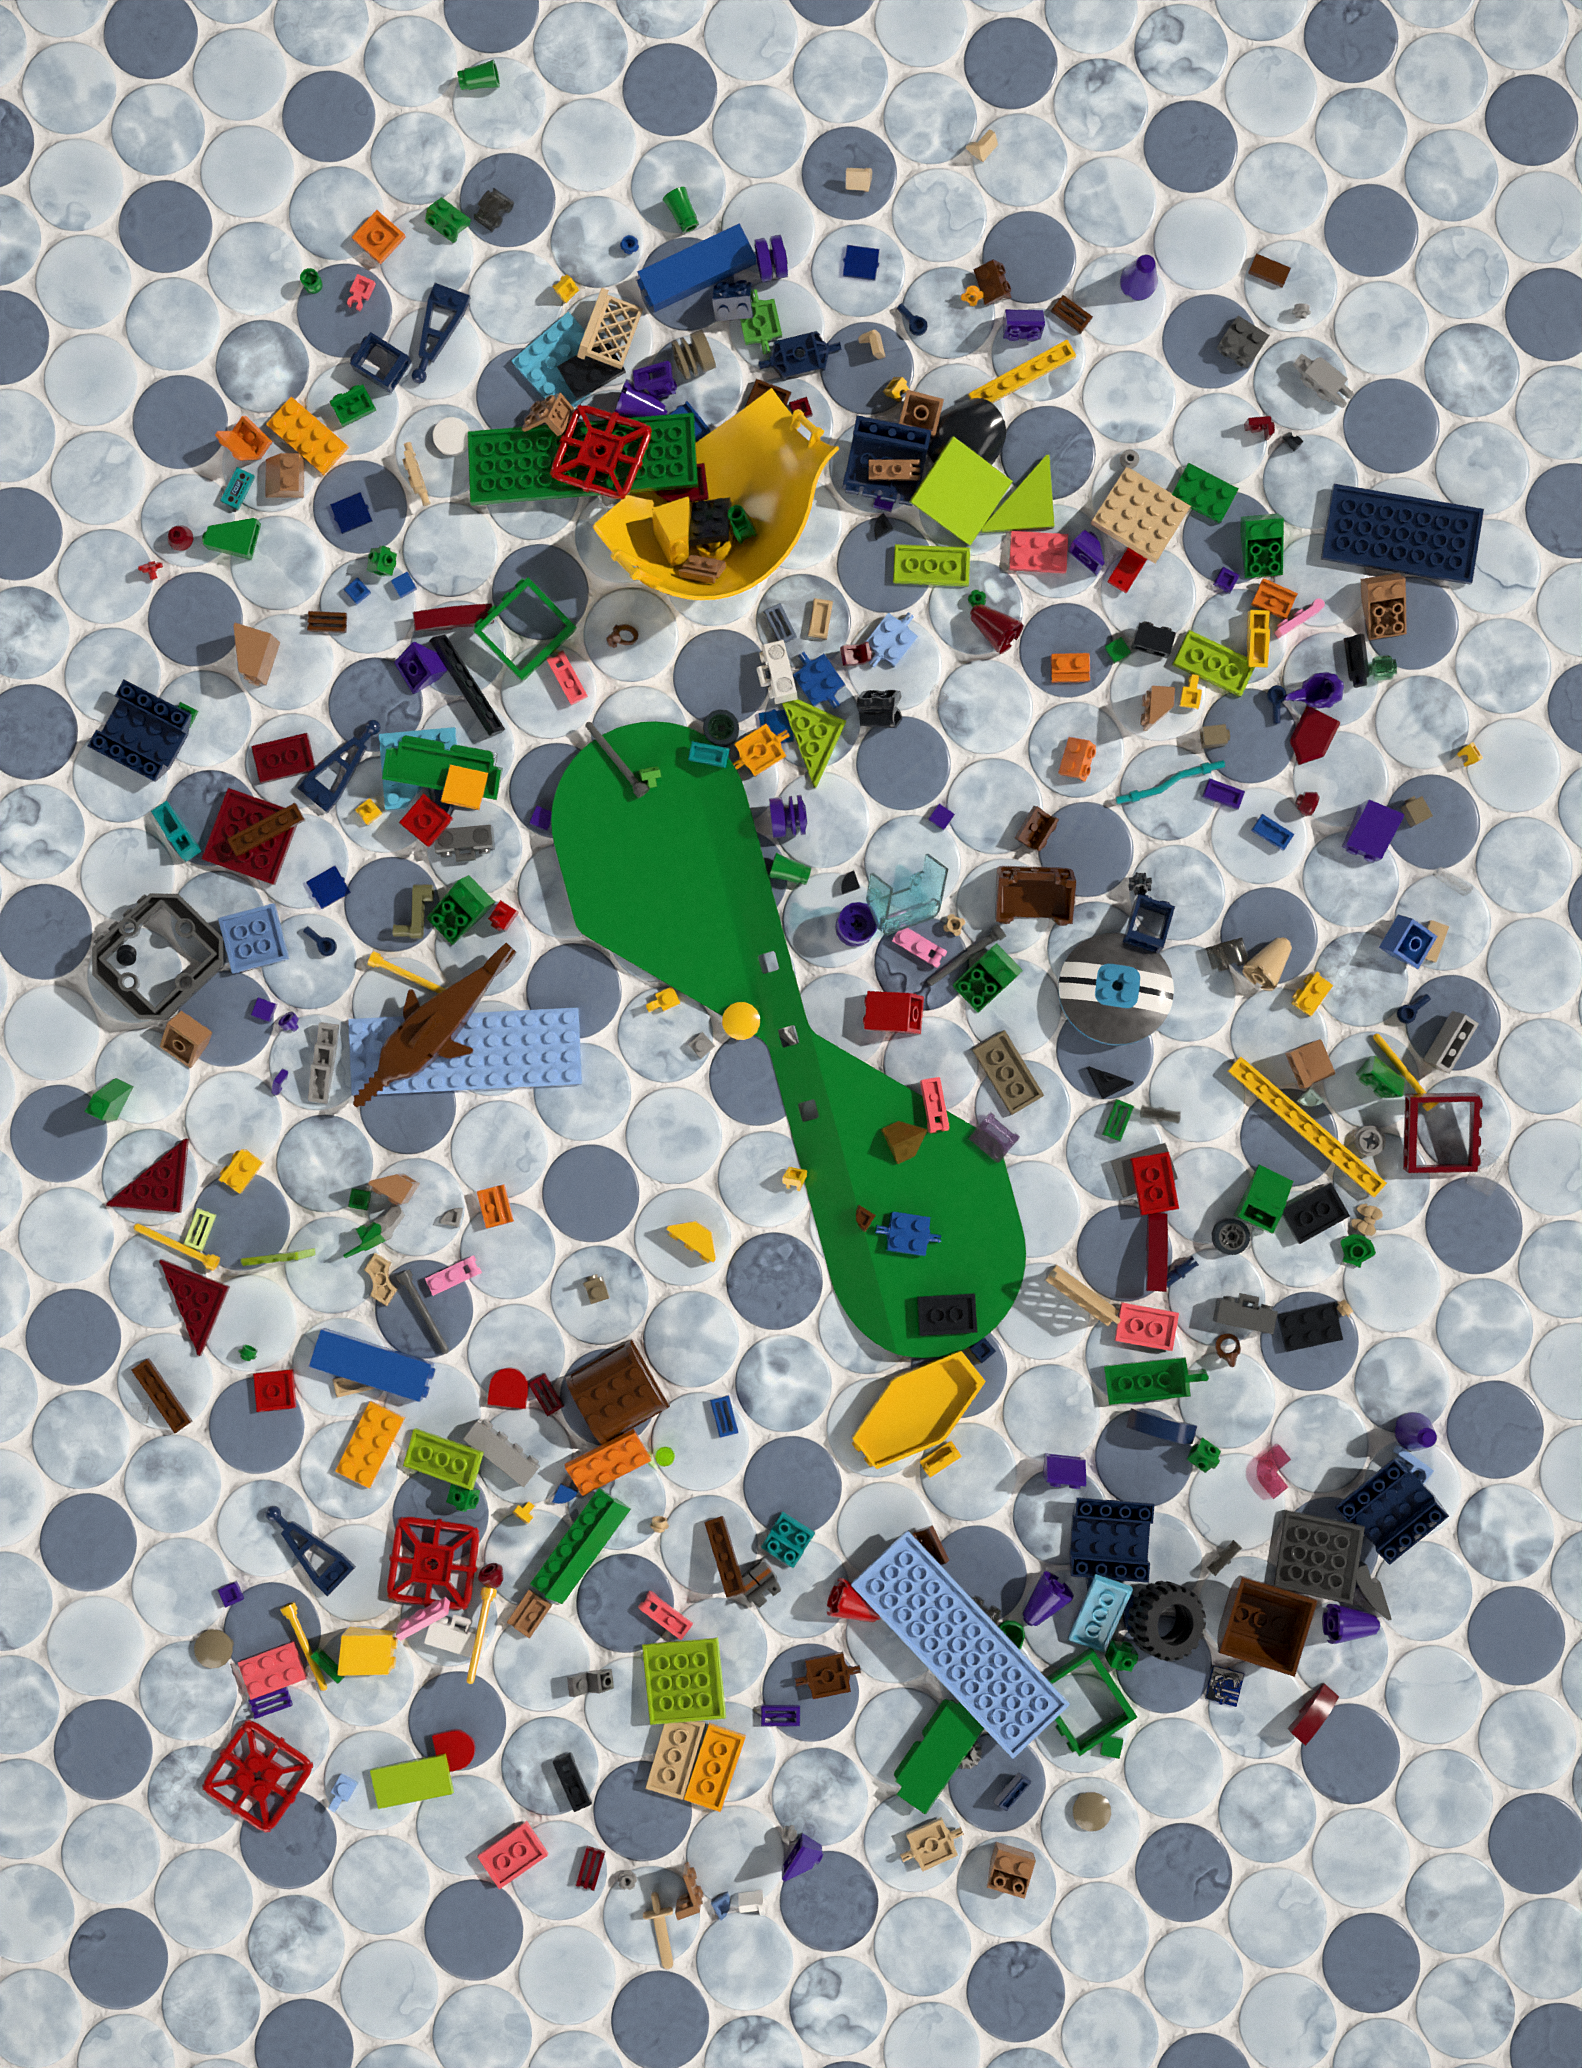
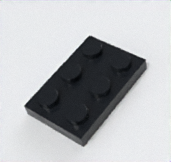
M610 343L604 344L607 351L613 349ZM600 346L593 347L591 350L596 353L603 352ZM616 353L610 355L612 359L620 361ZM576 355L557 366L577 401L626 373L624 367L621 370L588 356H585V359H581Z
M730 497L693 502L689 534L691 546L728 541L730 526L728 510L732 506Z
M1331 1182L1286 1206L1282 1214L1298 1244H1302L1350 1217Z
M975 1293L917 1296L919 1336L977 1333Z
M1333 1301L1277 1314L1286 1352L1343 1340L1336 1305Z

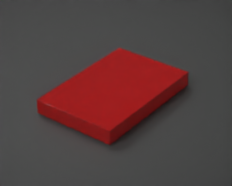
M1169 1152L1130 1158L1140 1215L1179 1209Z

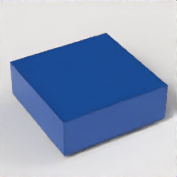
M408 572L391 580L400 598L417 590Z
M358 577L344 588V591L357 605L371 594L370 590Z

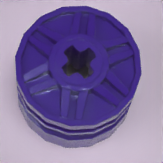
M797 795V804H793L792 796H789L788 805H784L782 797L769 798L773 838L786 837L787 828H791L792 835L796 836V827H800L801 835H806L807 813L802 795Z
M862 902L850 903L843 908L836 920V935L847 946H863L870 941L877 931L878 917L874 909L868 904ZM854 922L857 923V926H860L857 930L852 926Z

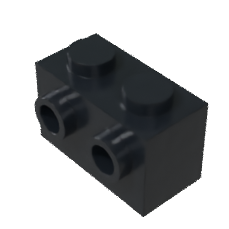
M1139 622L1135 630L1131 649L1168 658L1171 654L1176 632H1173L1169 627H1155L1151 622Z

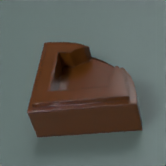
M858 1205L856 1221L858 1226L866 1232L876 1215Z

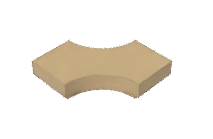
M374 1253L364 1269L371 1276L373 1282V1290L370 1296L388 1306L398 1290L392 1284L389 1277V1268L392 1262Z

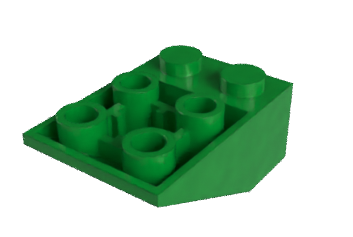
M1279 513L1241 517L1240 536L1245 578L1283 575L1284 517Z
M468 875L459 879L426 919L451 945H454L495 904V901Z
M996 943L952 986L979 1013L1023 970Z
M1370 1056L1356 1072V1075L1359 1076L1358 1080L1365 1086H1371L1374 1089V1094L1379 1098H1399L1403 1096L1405 1080L1376 1056Z
M1258 1164L1234 1216L1267 1233L1273 1234L1282 1217L1294 1181Z

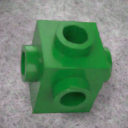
M382 545L379 548H371L368 554L366 571L381 577L392 576L396 567L397 553L390 551L389 547Z
M1202 1437L1191 1447L1187 1460L1206 1473L1211 1468L1215 1469L1219 1464L1220 1460L1218 1458L1221 1450Z
M451 1483L446 1503L456 1506L455 1509L462 1512H467V1509H475L479 1502L480 1490L477 1488L469 1490Z
M1111 1640L1105 1654L1110 1667L1118 1671L1125 1670L1132 1672L1134 1665L1137 1664L1139 1656L1133 1644L1127 1641L1120 1642Z

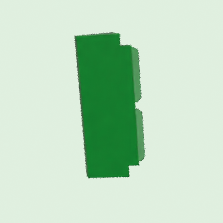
M405 735L399 741L398 748L388 747L386 749L382 779L444 790L449 767L454 765L488 773L483 798L497 800L503 768L494 766L495 758H493V753L489 750L456 744L452 745L449 750L445 749L443 742Z
M948 1699L941 1702L922 1730V1735L925 1737L923 1741H915L894 1771L895 1782L902 1786L896 1795L923 1814L928 1813L984 1730V1727L960 1702L956 1703L954 1700Z

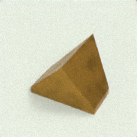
M900 1121L881 1129L897 1164L916 1155L927 1132V1129Z

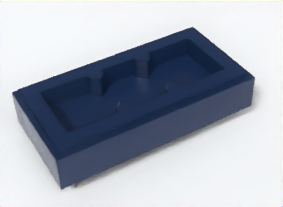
M1018 1772L1011 1782L1004 1786V1790L993 1802L997 1807L1008 1811L1032 1781L1027 1776Z

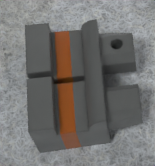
M764 1558L751 1567L750 1571L748 1570L742 1575L746 1593L743 1594L749 1603L752 1601L759 1608L767 1602L762 1592L768 1589L772 1596H775L781 1591L776 1574Z

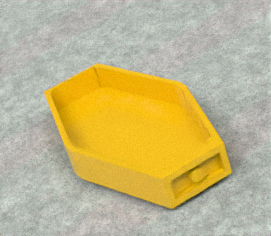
M961 1350L898 1374L890 1380L852 1435V1445L858 1452L862 1451L865 1454L864 1460L870 1467L874 1466L876 1470L938 1445L949 1436L986 1381Z

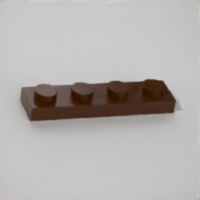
M293 803L231 836L227 840L238 857L304 822L305 818L298 805Z
M150 1358L131 1370L174 1433L179 1432L193 1422Z
M724 1516L704 1522L726 1598L729 1599L746 1593Z

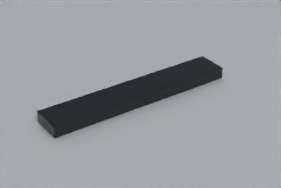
M445 634L432 637L429 640L488 735L493 736L502 733L505 730L504 726Z

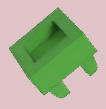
M658 766L639 770L640 778L642 781L647 780L649 788L657 787L656 778L661 777Z

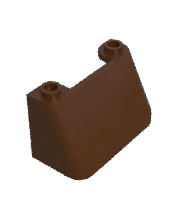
M997 867L996 922L1010 924L1014 917L1052 918L1059 926L1073 924L1076 878L1073 870L1062 867Z

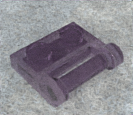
M990 1112L968 1139L995 1162L999 1163L1020 1136L1016 1133L1013 1134L994 1118L995 1115ZM989 1123L1009 1139L1006 1144L986 1128Z

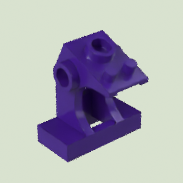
M669 361L633 370L634 386L637 391L647 389L650 395L656 399L676 394L677 384L672 377L671 363Z

